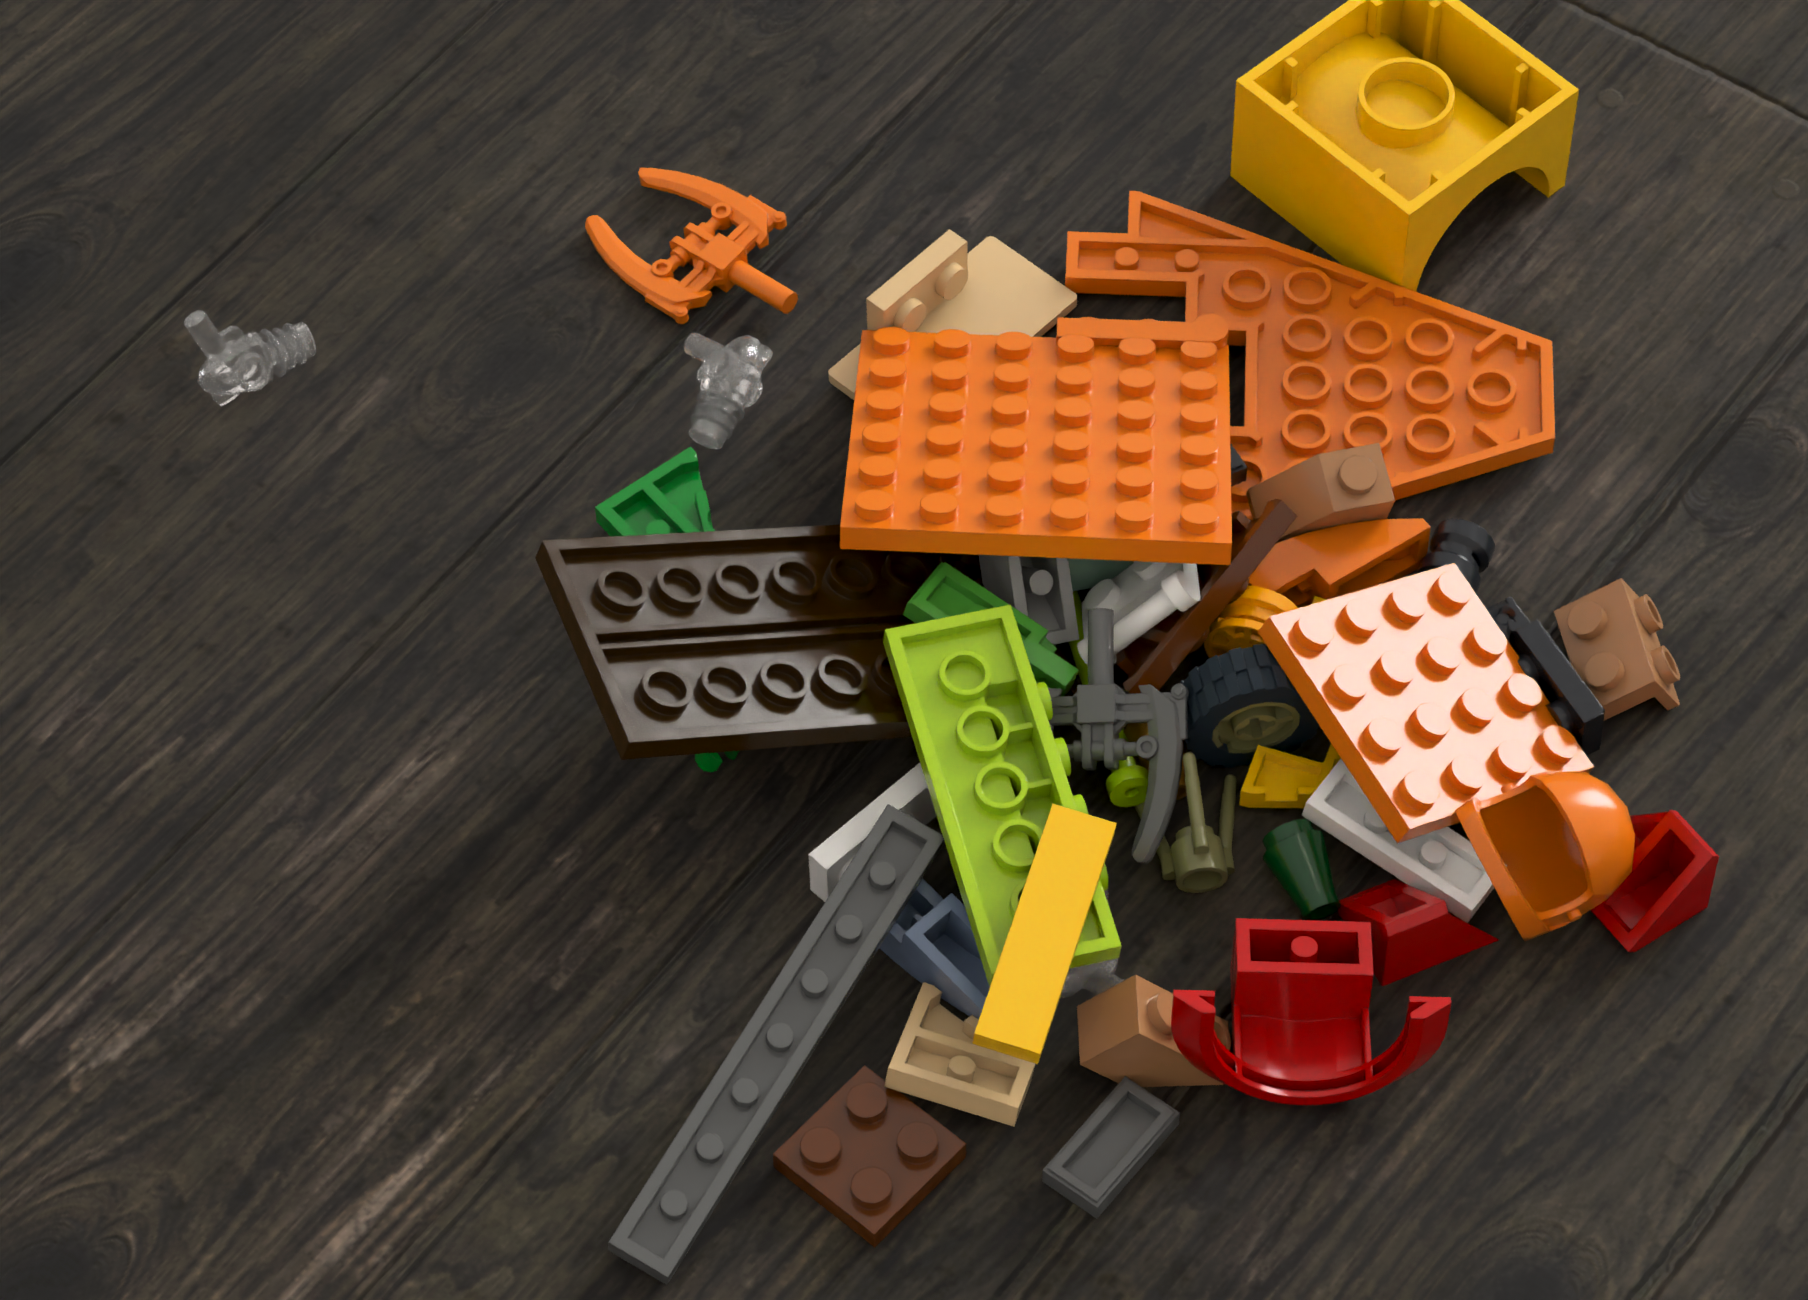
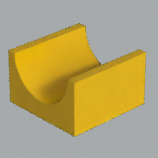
M1348 0L1236 80L1230 176L1342 265L1417 292L1424 267L1440 238L1460 212L1490 184L1514 171L1548 198L1565 186L1579 89L1460 0Z

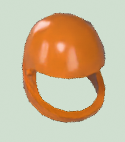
M1547 771L1532 774L1525 782L1515 788L1512 783L1504 785L1500 789L1502 794L1484 800L1474 797L1455 809L1456 815L1479 860L1524 941L1546 934L1580 919L1583 914L1607 900L1632 872L1635 833L1628 808L1607 783L1586 772Z

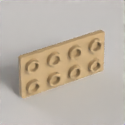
M949 229L866 298L867 330L899 327L907 332L938 333L946 329H957L968 334L1000 335L1005 332H1021L1030 337H1042L1057 324V317L1064 318L1077 306V294L994 236L986 237L967 253V241ZM860 344L828 371L829 382L853 400L855 398Z

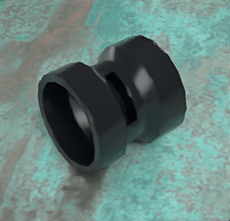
M1453 518L1444 520L1436 527L1430 540L1431 553L1426 554L1421 560L1416 574L1455 563L1474 592L1477 593L1481 580L1479 573L1489 566L1495 551V543L1485 529L1473 522Z

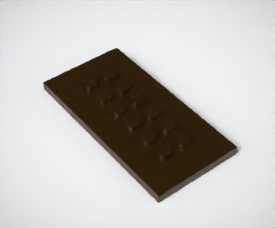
M840 525L542 540L535 557L621 760L912 737L883 644L885 629L915 624L903 615L906 605L941 562L948 563L984 587L979 555L840 549ZM1055 644L1054 646L1057 648L1055 654L1067 661L1060 645ZM1076 678L1065 696H1073L1077 692V685L1079 683Z

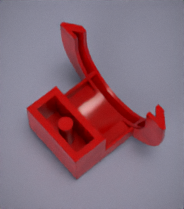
M1236 918L1230 967L1233 1053L1221 1043L1214 1030L1216 1013L1214 1007L1215 991L1173 990L1171 1009L1173 1039L1182 1055L1195 1068L1207 1076L1247 1095L1270 1102L1290 1105H1322L1348 1101L1370 1094L1413 1073L1423 1066L1441 1046L1447 1031L1451 1008V997L1409 996L1406 1021L1400 1036L1389 1049L1372 1060L1369 1004L1374 976L1371 922Z

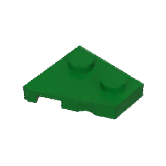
M691 446L595 506L596 522L611 537L715 531L711 522L706 491H704L697 454Z

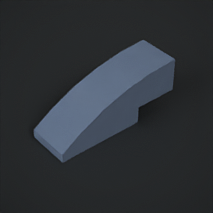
M922 879L879 949L920 983L923 984L925 982L934 985L942 991L941 998L969 1017L973 1015L979 1019L990 986L965 906L952 893L943 899Z

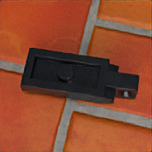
M1512 597L1505 598L1504 601L1488 607L1487 611L1519 656L1518 663L1524 673L1534 678L1550 703L1546 707L1558 726L1567 729L1574 736L1586 756L1599 750L1605 709L1538 619L1530 623Z

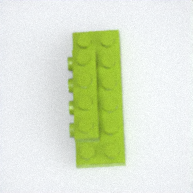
M1011 604L885 629L883 639L885 651L989 986L996 971L1052 803L1088 814L1083 796L1081 794L1072 795L1067 776L1071 775L1068 748L1062 737L1054 739L1049 720H1052L1053 717L1050 693L1045 682L1036 683ZM1105 864L1070 969L1119 958L1122 945L1104 891L1108 890V874Z

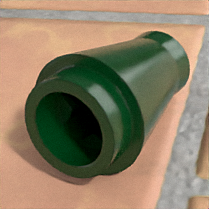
M1308 819L1293 820L1270 831L1262 840L1266 849L1263 861L1297 905L1303 919L1321 920L1335 913L1341 904L1335 893L1323 832L1314 830L1311 821Z

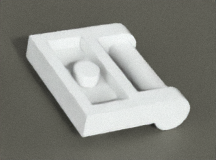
M1134 561L1131 566L1112 580L1104 579L1097 583L1089 591L1085 600L1081 602L1084 639L1078 642L1077 648L1087 666L1088 610L1096 608L1114 610L1115 664L1117 653L1177 609L1185 612L1200 601L1197 564Z

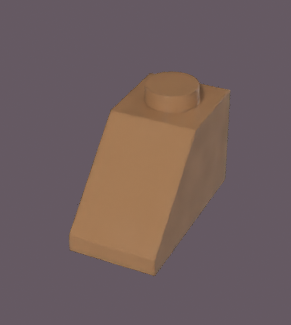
M1379 443L1317 454L1249 488L1246 493L1253 520L1260 518L1267 502L1274 499L1282 500L1297 515L1296 519L1277 543L1307 532L1342 524L1387 519L1395 502Z

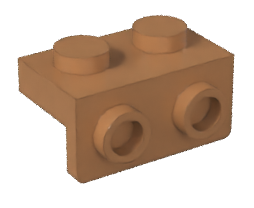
M1620 578L1554 611L1570 664L1605 709L1604 721L1653 697L1667 710L1680 705L1673 685L1674 682L1680 680V673L1669 650L1664 645L1660 646L1656 631L1663 629V623L1655 604L1647 594L1639 597Z

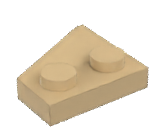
M923 982L889 1064L884 1087L1014 1127L1032 1081L1035 1063L972 1044L979 1019L971 1015L963 1022L940 1004L942 991L934 985Z

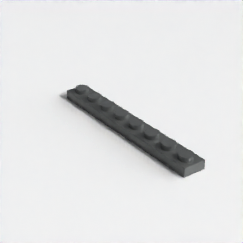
M887 804L609 1240L608 1251L666 1285L669 1283L944 845L942 834Z

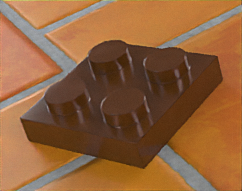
M864 1065L773 1153V1166L873 1247H876L966 1158V1143L902 1093L884 1087L885 1080Z

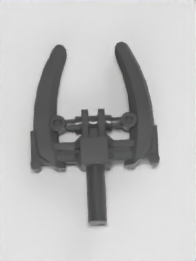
M1106 608L1088 610V685H1077V692L1073 696H1061L1063 689L1048 688L1053 708L1052 720H1049L1052 733L1054 726H1075L1082 733V740H1074L1073 744L1066 745L1070 758H1074L1075 762H1082V767L1085 770H1096L1097 761H1104L1105 768L1115 770L1119 767V760H1126L1127 756H1141L1149 761L1148 788L1142 818L1132 847L1133 858L1137 862L1146 865L1153 859L1165 835L1177 799L1182 772L1183 740H1188L1189 690L1183 684L1178 683L1172 687L1171 692H1160L1154 686L1148 684L1139 685L1141 693L1126 694L1123 689L1113 684L1114 610ZM1130 723L1148 724V736L1140 737L1137 742H1127L1125 738H1119V733Z

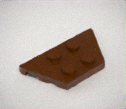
M1274 499L1268 501L1260 518L1251 521L1241 511L1232 513L1231 565L1197 564L1200 601L1185 612L1177 609L1116 654L1117 665L1129 677L1123 683L1124 689L1129 694L1141 693L1139 685L1151 684L1160 690L1185 657L1196 651L1206 641L1210 633L1211 624L1228 604L1236 601L1245 592L1249 584L1250 575L1297 517L1282 500Z

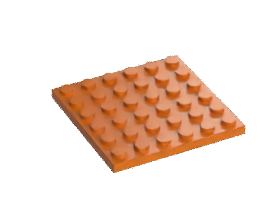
M899 327L862 330L840 523V549L1231 565L1229 345L1217 350V346L1212 342L1185 341L1180 349L1156 348L1152 340L1140 338H1125L1120 341L1119 346L1094 345V341L1091 338L1076 334L1062 336L1056 344V338L1030 337L1021 332H1005L1000 335L968 334L957 329H946L938 333L907 332Z

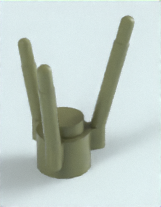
M1187 752L1183 756L1191 826L1184 827L1176 833V841L1172 844L1171 848L1164 835L1156 852L1160 859L1164 880L1175 879L1178 888L1185 892L1202 893L1221 887L1227 882L1228 874H1232L1235 871L1232 841L1237 779L1232 774L1226 775L1224 778L1219 833L1217 836L1214 834L1212 827L1205 825L1196 757L1193 753ZM1145 801L1134 806L1140 819L1142 818Z

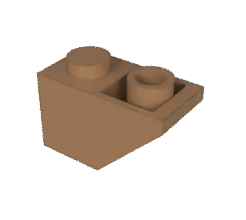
M1134 975L1077 1006L1080 1065L1117 1083H1120L1126 1076L1141 1087L1223 1085V1083L1195 1068L1179 1051L1171 1031L1173 993L1138 975ZM1215 1015L1214 1030L1221 1043L1230 1051L1231 1037L1228 1021Z

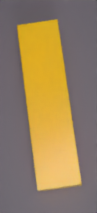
M1052 803L974 1032L972 1044L1035 1064L1039 1063L1117 823Z

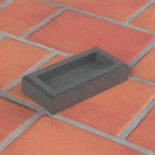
M1125 1076L1042 1170V1182L1097 1219L1179 1125L1180 1112Z

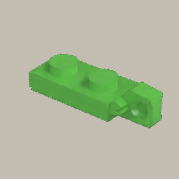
M941 562L908 601L903 615L914 623H920L1010 604L948 563ZM1011 606L1036 683L1045 682L1048 688L1063 689L1061 696H1065L1071 689L1079 669L1055 654L1057 648L1046 638L1049 630Z

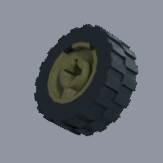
M1256 644L1253 647L1242 649L1239 647L1229 650L1228 653L1220 656L1215 655L1207 659L1203 665L1192 669L1188 673L1189 676L1179 683L1186 686L1189 690L1188 740H1185L1187 749L1195 755L1196 760L1202 759L1207 765H1222L1224 768H1235L1242 765L1249 766L1258 745L1288 753L1302 747V743L1312 739L1318 733L1317 728L1319 724L1265 644Z

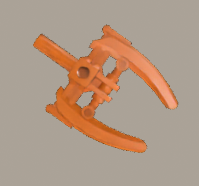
M640 168L638 174L641 186L672 193L694 201L710 209L712 215L706 223L701 222L698 226L693 223L687 224L683 228L685 239L675 236L669 242L671 257L667 260L659 259L652 266L635 255L615 235L601 217L592 215L586 219L585 227L587 234L595 249L610 269L626 284L641 293L647 303L675 319L678 324L688 322V311L690 309L704 307L712 297V292L709 290L714 286L727 293L736 284L784 314L791 312L797 304L798 295L796 292L748 264L747 254L756 245L759 249L769 245V233L774 228L781 230L787 226L784 212L773 209L751 195L745 197L722 184L679 171ZM733 224L737 226L727 237L721 233L715 236V232L718 229L726 230ZM687 263L694 266V269L681 281L674 279L673 272L679 266L684 267Z

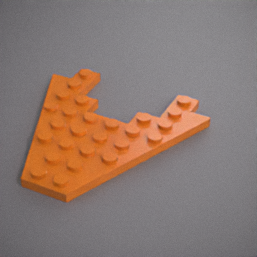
M1129 191L1128 233L1068 231L1065 286L1074 293L1186 297L1185 322H1194L1198 316L1203 314H1218L1228 322L1229 335L1227 345L1245 346L1243 426H1230V443L1247 466L1246 481L1231 487L1232 513L1241 511L1250 521L1253 520L1246 495L1249 488L1317 454L1379 443L1395 501L1553 453L1555 414L1553 346L1551 340L1140 191Z

